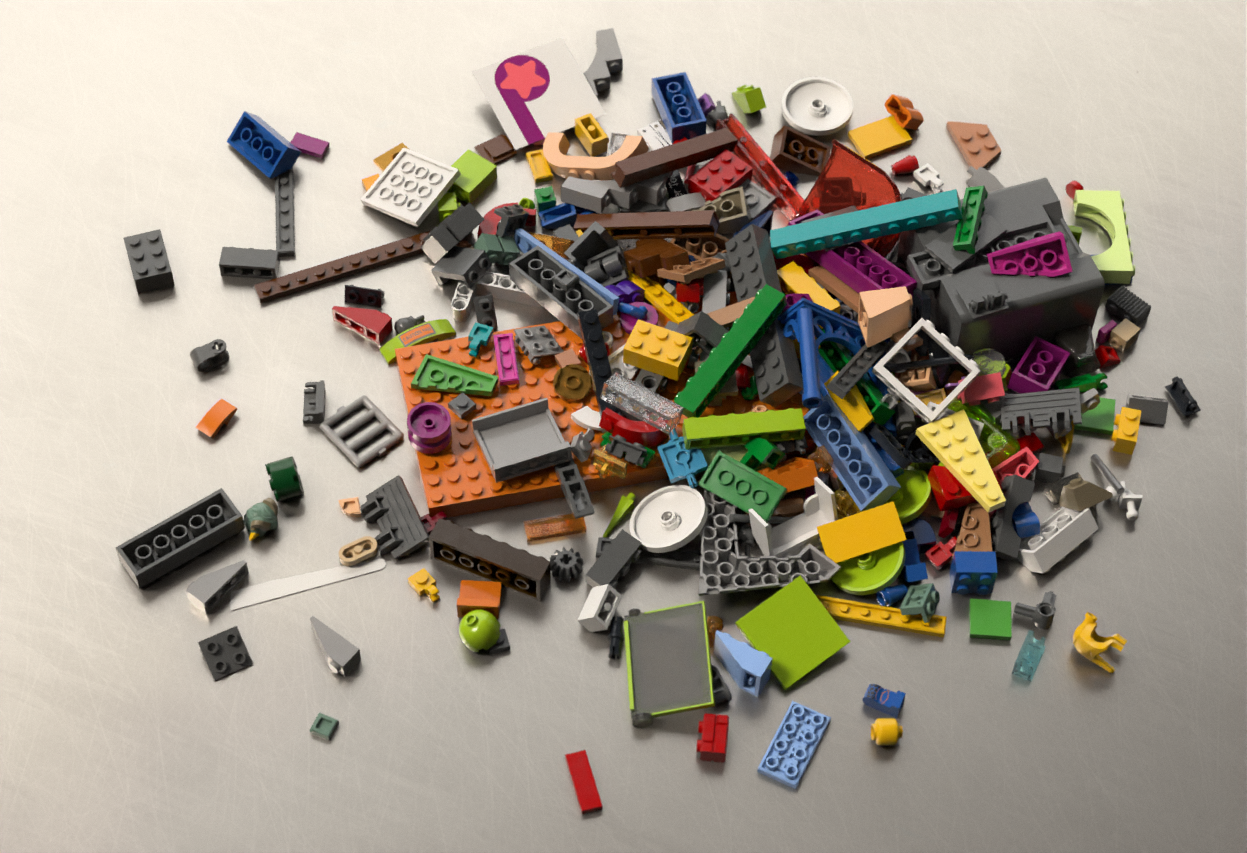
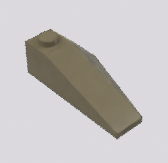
M743 186L724 191L719 194V198L712 202L710 200L705 202V205L697 210H691H715L720 221L716 232L718 234L739 232L744 225L752 221Z

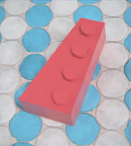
M1025 447L994 467L992 471L996 472L1000 484L1004 477L1011 475L1028 479L1035 471L1039 460L1028 447ZM996 510L989 512V521L995 517Z

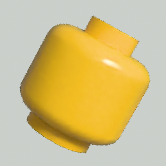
M878 718L871 724V739L875 740V743L879 746H894L898 743L899 738L903 736L902 725H898L897 720L894 718Z

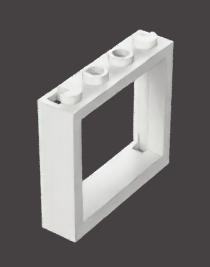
M921 318L873 367L872 373L929 424L935 421L976 379L980 370L978 369L979 365L972 359L969 361L964 356L965 353L958 346L954 347L949 343L950 339L945 334L938 333L932 322ZM920 329L925 331L970 372L934 411L929 409L884 367Z

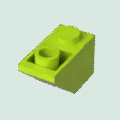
M742 85L737 87V91L732 92L733 98L744 113H752L766 108L760 87Z

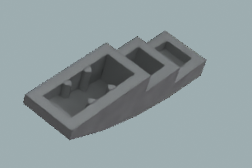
M573 457L570 461L554 465L553 467L562 491L575 519L595 514L583 477L581 478Z

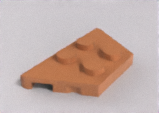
M947 122L946 127L969 167L972 166L976 170L980 166L983 168L991 164L992 160L1001 155V148L986 124Z

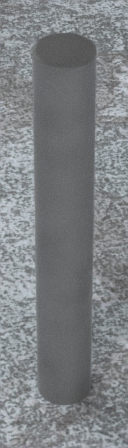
M1093 454L1091 456L1093 463L1118 494H1122L1125 491L1123 486L1097 454Z

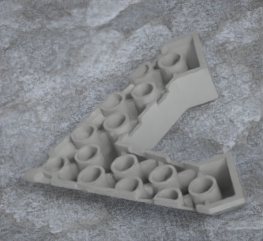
M704 489V501L707 505L708 514L702 528L699 596L784 587L800 575L807 584L828 582L841 569L838 564L810 543L797 556H788V558H776V556L747 558V556H739L736 523L730 522L729 516L730 514H742V510Z

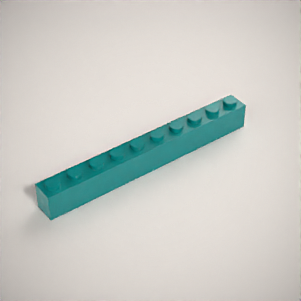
M957 189L773 229L770 230L771 249L775 258L780 259L963 219L961 201Z

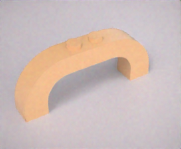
M548 133L543 145L544 156L555 174L566 179L570 176L584 180H612L611 173L617 169L615 162L647 153L649 149L643 136H626L622 146L612 155L606 157L566 156L570 143L564 133Z

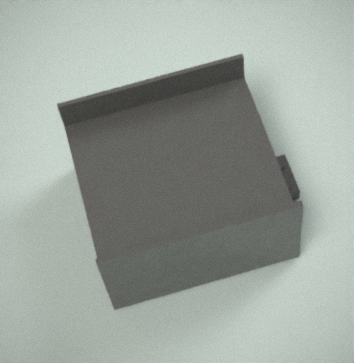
M1047 178L988 192V197L984 200V211L1004 226L1007 232L954 273H951L927 253L925 246L955 225L958 220L901 232L896 262L905 264L910 276L917 282V289H920L921 292L924 291L931 298L930 315L940 334H945L950 339L949 343L954 347L958 346L965 355H972L973 360L975 356H984L993 362H1005L1025 354L1035 336L1058 347L1090 338L1105 282L1091 255L1082 252L1063 218L1060 200ZM1061 231L1064 234L1073 272L1055 277L991 273L987 254ZM992 278L998 290L1007 293L1008 299L1005 302L1009 309L973 320L956 289ZM960 363L952 364V373L954 370L962 373L968 372Z

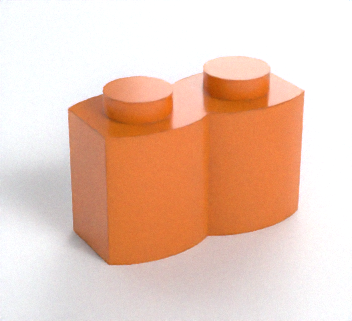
M892 94L884 103L886 110L891 115H894L897 124L901 127L917 130L924 121L922 114L917 109H914L913 103L907 97Z

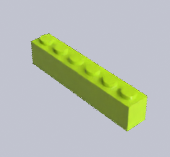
M801 408L748 412L744 414L731 413L722 416L710 415L700 418L690 417L683 419L682 426L686 450L744 445L755 438H763L769 442L804 439L806 430Z

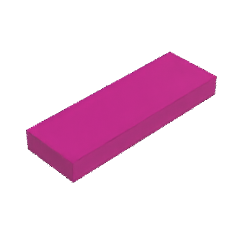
M513 334L493 335L500 386L519 384Z

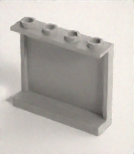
M547 398L472 420L474 436L496 483L572 460L571 446L568 441H564L549 410Z

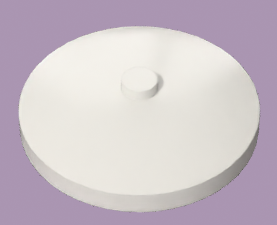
M821 77L804 78L790 85L785 91L782 98V114L785 120L800 132L810 135H828L841 130L849 123L853 113V100L847 89L833 80Z
M671 485L660 488L646 496L637 505L630 519V533L642 543V549L646 551L663 553L676 550L693 540L702 530L708 514L706 502L702 495L696 489L690 488V486Z

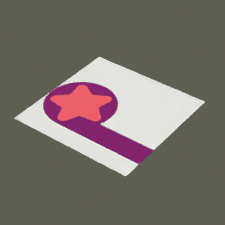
M563 37L472 72L515 150L545 139L548 133H560L575 127V119L591 113L594 118L606 114Z

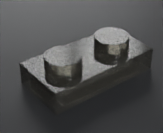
M1077 472L1045 486L1043 491L1052 504L1057 505L1059 504L1063 486L1070 484L1069 482L1073 479L1081 478L1083 480V478Z

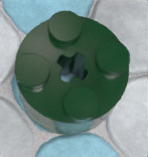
M293 456L265 464L267 473L270 475V487L274 491L277 502L304 494L301 478Z

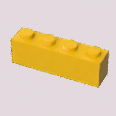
M791 262L777 270L781 290L786 295L793 293L809 294L814 303L840 314L841 306L839 302L833 299L824 288H821L814 278L809 277L801 266Z

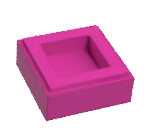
M1112 320L1099 329L1096 341L1100 345L1109 340L1111 331L1117 326V323Z

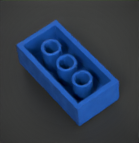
M682 72L652 78L651 94L671 143L676 140L680 141L684 137L689 140L705 135L707 120L687 73Z

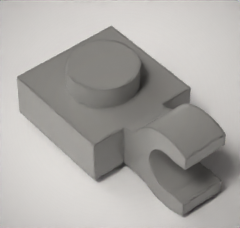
M590 427L585 434L581 431L578 435L574 436L570 445L571 451L581 462L588 460L592 449L589 441L594 437L595 433Z

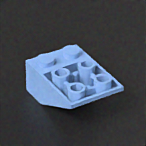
M717 630L714 654L740 689L759 697L770 679L772 658L767 653L759 652L749 644L734 639L730 634Z

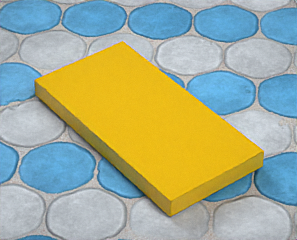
M894 501L817 527L825 555L836 564L907 540Z

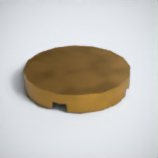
M569 364L557 370L554 376L553 387L559 398L567 402H578L589 395L592 388V378L584 367Z

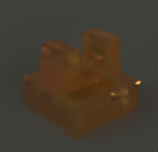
M824 445L817 447L816 451L808 456L809 460H814L817 463L815 465L817 472L822 471L825 474L831 471L834 460Z

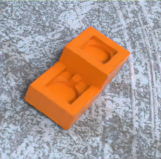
M220 399L205 414L196 428L214 439L223 424L227 425L238 409L225 400Z

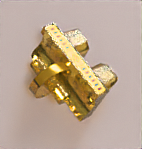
M606 445L600 450L595 449L593 452V464L596 465L595 469L600 471V478L605 479L607 475L611 477L617 475L623 479L626 477L629 464L628 461L624 460L626 454H623L620 459L608 454V451H605Z
M838 489L835 492L837 514L848 517L863 512L859 509L848 491L843 492Z

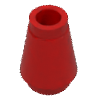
M909 155L891 165V169L894 175L913 173L919 169V164L915 155Z

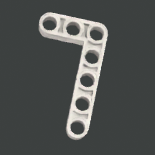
M486 271L471 289L467 288L463 280H459L451 302L452 317L458 322L468 319L474 303L473 297H476V294L483 296L492 294L493 298L543 307L511 281L509 275Z

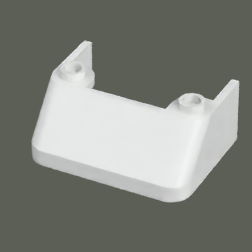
M818 477L814 478L816 494L806 499L803 506L804 513L772 528L769 522L766 523L753 509L749 510L752 534L764 556H776V558L797 556L809 543L818 550L823 548L817 527L838 520L835 493Z

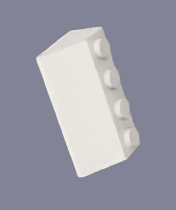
M1065 507L1060 508L1040 524V534L1024 537L1021 540L1016 559L1031 572L1041 574L1049 572L1053 565L1064 560L1068 553L1076 550L1079 544L1091 538L1093 533L1099 529L1090 509L1087 508L1079 512Z

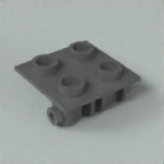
M992 278L956 289L973 320L1009 309L1005 302L1008 299L1007 293L999 291Z
M237 626L198 642L201 654L206 660L214 681L253 664Z

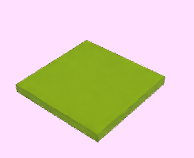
M801 575L735 622V625L755 650L763 651L772 658L771 673L784 690L851 642Z

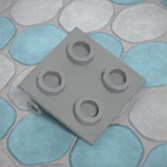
M545 326L514 329L516 343L519 344L521 350L528 356L532 364L538 365L543 356L557 355L564 352Z

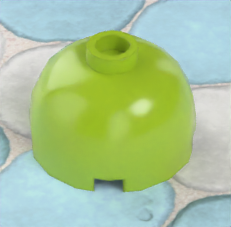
M482 609L468 612L460 621L459 636L469 650L479 652L478 650L482 648L487 650L499 639L501 625L492 613Z

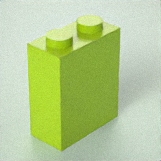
M468 149L451 165V167L459 169L461 175L447 192H455L461 201L472 203L497 179V166Z

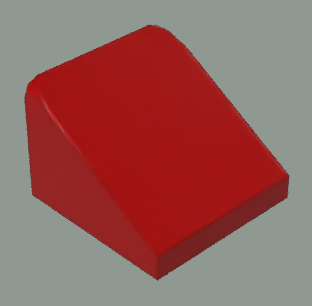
M1099 346L1092 353V357L1099 368H1105L1121 362L1113 347Z

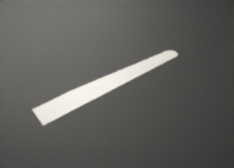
M375 559L352 566H340L291 576L231 591L230 611L378 571L386 566V562L383 559Z

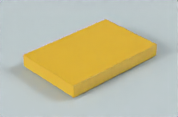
M894 115L850 130L847 134L864 160L912 143V138L904 127L897 124Z

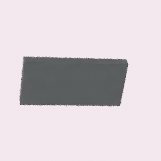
M983 211L981 213L982 224L978 227L977 231L979 237L974 244L976 248L974 254H969L967 250L955 251L953 242L958 222L927 244L925 251L951 273H954L1005 235L1007 229Z

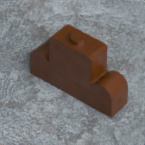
M663 238L639 239L636 241V248L624 251L627 270L640 278L657 274V269L673 270L675 265H690L688 252Z

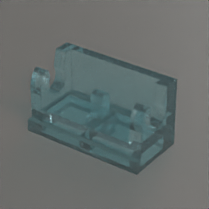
M1031 630L1027 633L1012 674L1032 681L1046 647L1044 646L1045 637L1042 636L1040 640L1034 638L1035 632Z

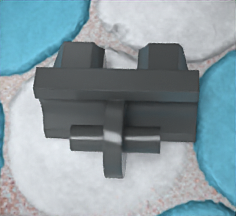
M493 295L473 297L477 323L493 327V329L498 328Z

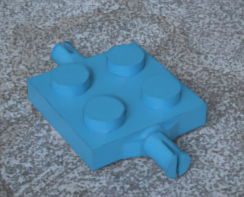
M672 428V431L669 429L668 433L671 440L664 445L658 446L657 449L670 482L674 483L687 479L690 488H694L693 483L697 487L698 483L695 475L708 469L701 448L686 450L684 438L678 437L676 428Z

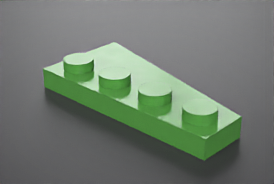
M426 354L411 382V388L492 396L499 379L497 376Z

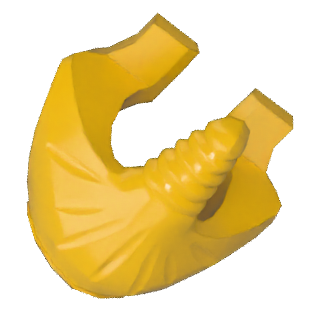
M1087 612L1082 624L1074 631L1073 644L1079 654L1109 673H1113L1115 669L1100 657L1099 653L1105 651L1110 646L1121 651L1127 640L1118 633L1109 637L1099 636L1095 631L1098 618L1092 613Z

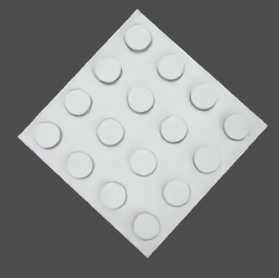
M403 148L360 200L362 204L418 227L461 173L459 169Z

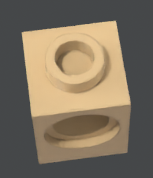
M1125 318L1111 331L1108 342L1123 353L1137 341L1141 329Z

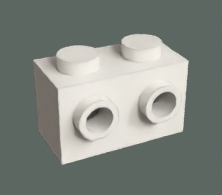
M609 584L592 587L577 621L590 632L606 630L622 595Z

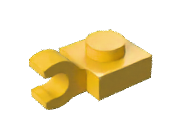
M425 568L407 578L409 585L419 596L426 593L432 602L440 598L437 594L439 590L435 587L436 580Z

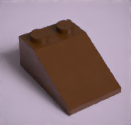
M784 125L774 135L769 164L786 172L825 177L831 147Z

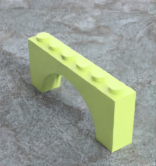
M1076 190L1073 201L1075 216L1089 218L1100 224L1108 232L1112 241V246L1107 251L1091 256L1104 282L1130 284L1131 277L1135 276V265H1132L1133 252L1130 251L1131 240L1127 237L1129 229L1128 225H1125L1126 212L1123 211L1124 199L1121 198L1120 191Z

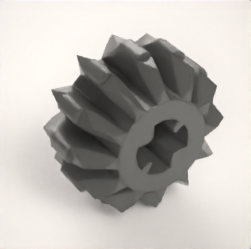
M563 547L562 552L556 550L555 555L550 557L553 577L559 576L560 581L566 578L569 582L571 577L577 579L578 574H581L583 571V559L580 558L579 552L574 553L573 548L566 551Z

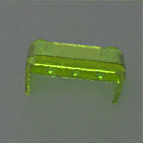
M954 400L948 406V409L955 412L964 409L967 417L984 423L980 438L992 450V452L986 455L991 469L1020 451L1019 442L1006 431L1002 432L1000 426L975 406H969L968 403L962 404L960 400Z

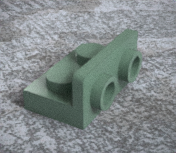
M934 584L911 585L900 607L901 614H922L924 623H929L940 601L939 592L936 591Z

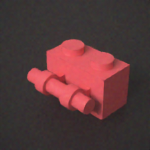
M1001 372L977 376L958 396V399L962 400V404L969 403V406L980 405L981 400H987L988 403L1000 401L999 397L1005 396Z

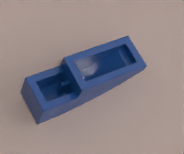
M562 203L538 212L543 229H556L569 224L571 227H574L577 214H599L598 212L569 203Z

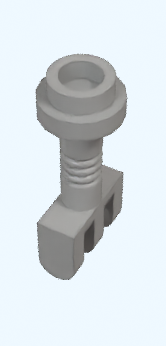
M666 283L664 285L665 290L676 299V287ZM689 300L681 302L692 313H695L699 308L698 302H689Z

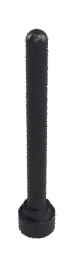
M964 355L969 361L973 360L972 355ZM951 356L890 364L889 362L884 367L891 373L958 364L959 362Z

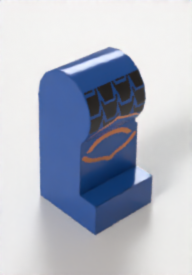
M869 684L862 701L873 709L898 718L906 693L901 691L896 693L884 689L877 684Z

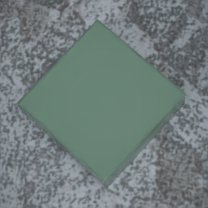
M319 713L310 728V733L329 741L339 722L337 719Z

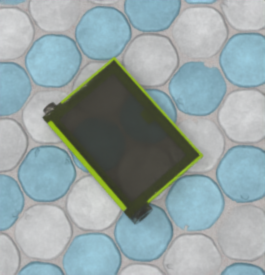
M699 601L643 613L637 608L630 609L628 611L629 615L624 616V631L632 725L640 729L648 728L653 725V718L715 707L705 602Z

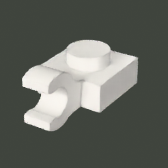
M928 163L914 171V177L925 187L930 185L935 194L943 192V189L940 187L944 183L939 179L940 174Z

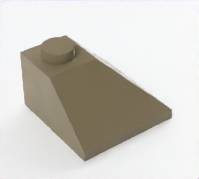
M1077 478L1071 480L1070 484L1063 486L1059 505L1080 512L1112 498L1113 494L1091 482Z

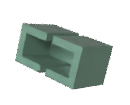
M481 233L474 244V249L485 250L492 264L497 262V264L509 265L520 254L513 236L496 237L493 234Z

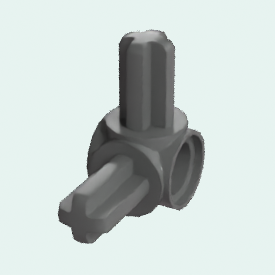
M1052 591L1046 592L1042 602L1037 604L1036 607L1018 602L1015 605L1014 613L1033 618L1032 622H1034L1036 627L1048 629L1052 625L1056 611L1054 607L1056 595Z

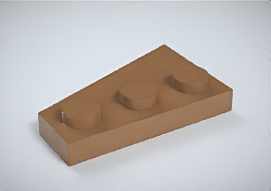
M710 257L692 261L690 265H675L673 270L657 269L658 277L679 281L680 284H688L693 279L704 278L706 274L717 273L719 269L725 268V260Z
M980 503L967 504L961 530L956 541L955 551L992 552L989 513Z

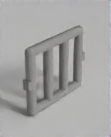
M365 395L346 407H340L337 409L336 414L320 424V429L357 467L364 466L378 455L382 457L387 453V449L404 438V434ZM363 404L370 410L338 433H335L330 428V426ZM375 416L381 422L380 425L349 446L342 440ZM386 429L394 435L361 458L354 452Z

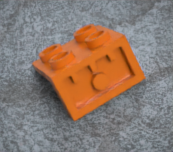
M461 580L459 598H457L458 617L463 618L470 611L482 609L492 613L496 619H499L501 582Z

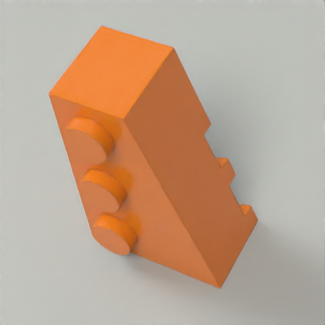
M799 457L780 462L774 469L767 467L756 471L787 489L786 493L815 485L814 478L818 477L814 460Z

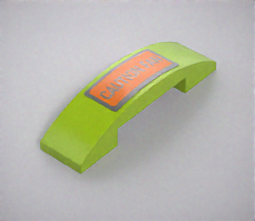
M447 319L432 320L400 333L384 344L379 350L389 365L396 362L395 349L425 344L434 339L443 341L456 335V332Z

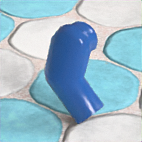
M623 302L618 306L620 312L638 319L645 318L648 313L645 306L638 308Z

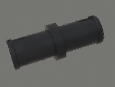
M615 616L612 617L610 634H608V641L610 642L608 657L610 659H615V655H617V659H620L622 656L624 619L617 616V621H615Z

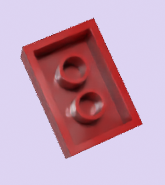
M725 149L689 178L688 193H701L706 202L709 200L712 202L719 198V194L724 191L738 188L747 179L752 181L753 168Z

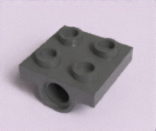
M620 246L587 259V266L584 268L585 274L603 287L608 285L616 286L622 281L630 280L623 249Z

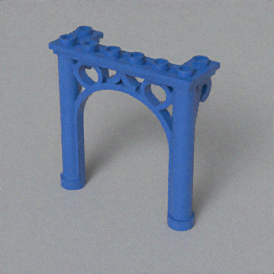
M802 298L780 314L778 320L785 324L783 335L791 340L797 338L800 344L804 390L802 402L804 407L812 409L818 408L823 404L818 362L819 344L823 341L836 342L848 348L855 356L866 343L859 323ZM818 325L823 327L825 333L818 327ZM887 338V339H885L884 341H885L886 343H888V342H890L891 340H890V338ZM886 352L867 371L883 396L887 393L890 394L887 391L889 387L874 375L872 370L886 355ZM892 415L883 426L896 437L897 430Z

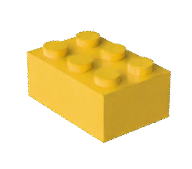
M638 320L623 348V363L678 381L692 352L693 338Z

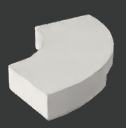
M588 406L571 414V419L585 429L590 427L594 430H600L602 433L608 432L599 427L600 413Z

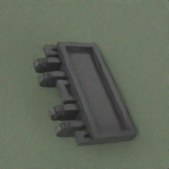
M1079 388L1011 394L1000 397L1002 432L1011 431V425H1013L1014 437L1019 435L1018 424H1025L1026 436L1031 435L1030 423H1033V428L1035 429L1051 427L1050 421H1052L1054 433H1058L1059 430L1058 420H1065L1066 432L1071 431L1070 419H1073L1074 425L1082 424Z
M399 475L366 495L367 502L361 505L360 510L362 513L369 512V514L365 515L366 523L377 520L382 533L374 539L379 545L384 543L379 548L381 554H387L392 551L394 559L397 560L401 556H407L429 542V534L403 479Z

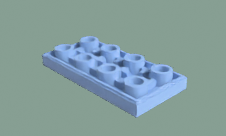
M792 701L757 772L796 789L830 723L831 717Z

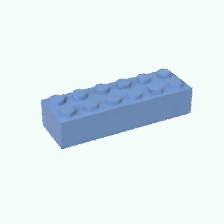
M829 394L823 397V404L820 407L812 408L803 417L806 430L861 511L883 505L901 488L864 432H859Z

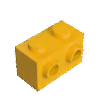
M589 113L576 118L575 134L589 155L595 157L607 152L609 138L593 115Z
M1122 407L1120 414L1116 413L1114 425H1117V427L1113 430L1111 441H1114L1113 451L1129 455L1133 454L1137 442L1141 410Z

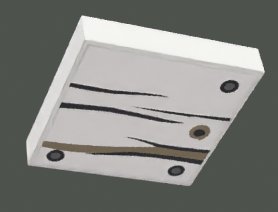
M662 119L637 130L638 136H643L650 151L672 145Z

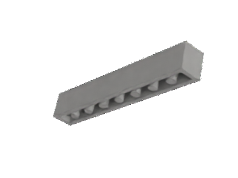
M718 270L717 273L705 275L702 312L707 314L729 305L730 294L726 293V290H730V278H727V271ZM702 351L700 353V361H706L709 354ZM726 396L715 397L708 406H722V399H726Z

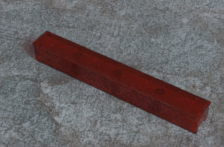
M733 113L729 114V117L724 120L717 119L716 131L728 128L738 139L733 153L753 168L752 176L763 189L776 197L775 204L786 218L792 221L810 213V206Z

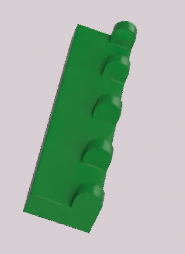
M985 186L968 187L965 190L961 207L963 219L958 220L953 242L955 251L967 250L969 254L975 253L976 248L974 244L979 237L977 231L978 227L982 224L981 213L985 210L984 200L988 197Z

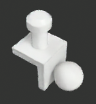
M1125 481L1120 482L1125 489L1122 494H1118L1112 486H1108L1105 490L1113 494V497L1108 500H1116L1118 498L1119 509H1128L1126 513L1127 519L1131 521L1136 520L1139 517L1136 509H1139L1143 496L1135 495L1125 487Z

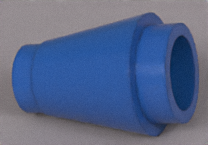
M904 584L886 587L876 593L877 601L881 606L889 607L904 598L908 590Z

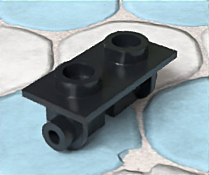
M353 284L345 285L344 302L381 308L385 292L381 289L357 287Z
M1176 376L1172 379V384L1165 386L1183 417L1201 411L1197 401L1194 400L1183 383L1182 378Z

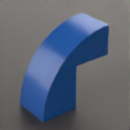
M916 538L903 541L906 554L905 563L901 571L903 578L907 582L928 579L926 564L920 562Z

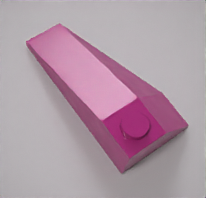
M1061 231L987 254L992 274L1055 277L1073 272L1064 234Z

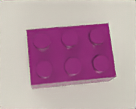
M1035 336L1014 369L1007 388L1020 394L1051 391L1067 364L1070 352Z

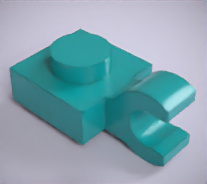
M475 322L468 336V341H471L469 355L477 357L480 346H487L493 334V327Z

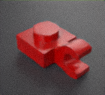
M951 538L945 545L940 541L925 553L926 558L938 570L952 560V553L955 551L957 538Z

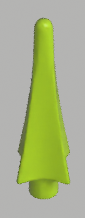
M629 493L627 497L622 495L618 507L603 534L604 538L634 508L633 502L636 496L633 493Z

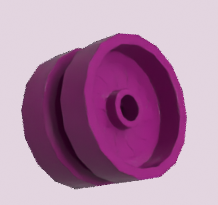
M433 402L418 404L411 409L407 417L408 439L411 446L419 452L428 454L437 453L445 449L450 443L452 436L451 417L448 410L442 405Z

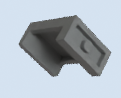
M595 221L564 254L568 257V262L585 273L584 268L587 266V259L617 247L619 244L605 228Z
M454 246L439 260L431 272L439 285H444L449 279L463 280L467 288L471 289L490 268L492 263L485 250Z

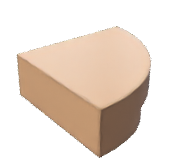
M358 497L339 500V506L345 514L351 517H361Z

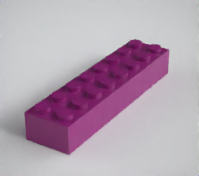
M817 209L790 221L788 226L800 224L801 221L824 214ZM862 241L829 251L823 249L805 253L858 293L906 286L907 292L912 295L913 300V291L917 289L916 280Z

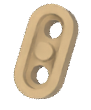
M365 536L344 545L339 550L340 562L345 566H352L374 556L378 550L377 541L373 537Z

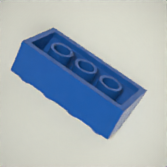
M246 111L243 112L226 141L270 179L292 168L301 154L299 149L262 118Z

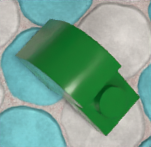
M755 438L745 445L748 452L742 457L740 462L755 471L762 464L774 469L785 453L763 438Z

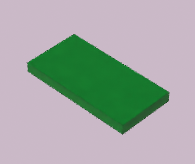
M719 450L698 484L700 487L748 514L749 510L753 509L766 523L769 522L787 491L785 487Z

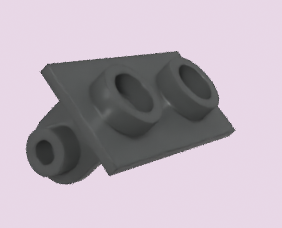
M609 435L611 444L607 443L605 451H608V454L621 459L625 452L627 453L625 461L635 465L643 464L645 458L642 456H648L647 450L643 445L636 442L634 444L628 443L624 437L619 435L615 437Z

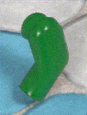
M755 376L750 378L751 387H746V390L743 389L741 391L745 400H752L759 395Z

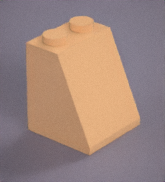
M906 286L859 293L858 323L867 347H871L892 337V334L908 328V322L911 320L910 306L913 304L912 295L908 294Z

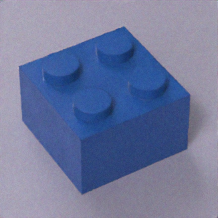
M955 551L950 568L951 593H958L960 595L968 593L992 594L998 573L996 552Z

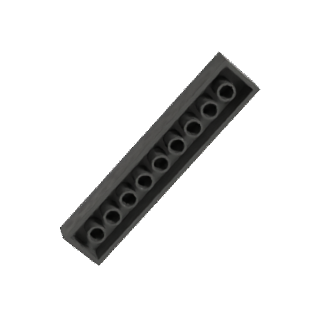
M751 224L725 243L738 302L755 297L758 290L763 289L766 284L782 292L768 231ZM778 317L749 353L759 399L761 402L773 407L779 406L803 390V381L794 342L783 335L785 324L781 323Z

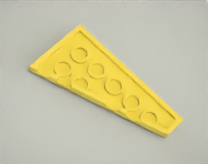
M964 409L916 429L915 434L988 513L1005 505L1006 499Z

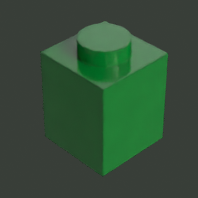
M552 186L534 189V204L538 217V212L556 206V197Z

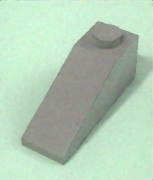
M243 560L199 577L186 590L188 601L207 614L249 573L247 562Z
M312 616L310 618L311 627L329 668L334 673L339 672L345 677L361 660L360 649Z

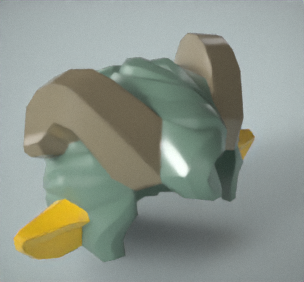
M266 498L263 502L256 503L246 511L243 519L246 529L250 533L249 541H252L257 536L261 537L270 529H277L278 506L272 498Z

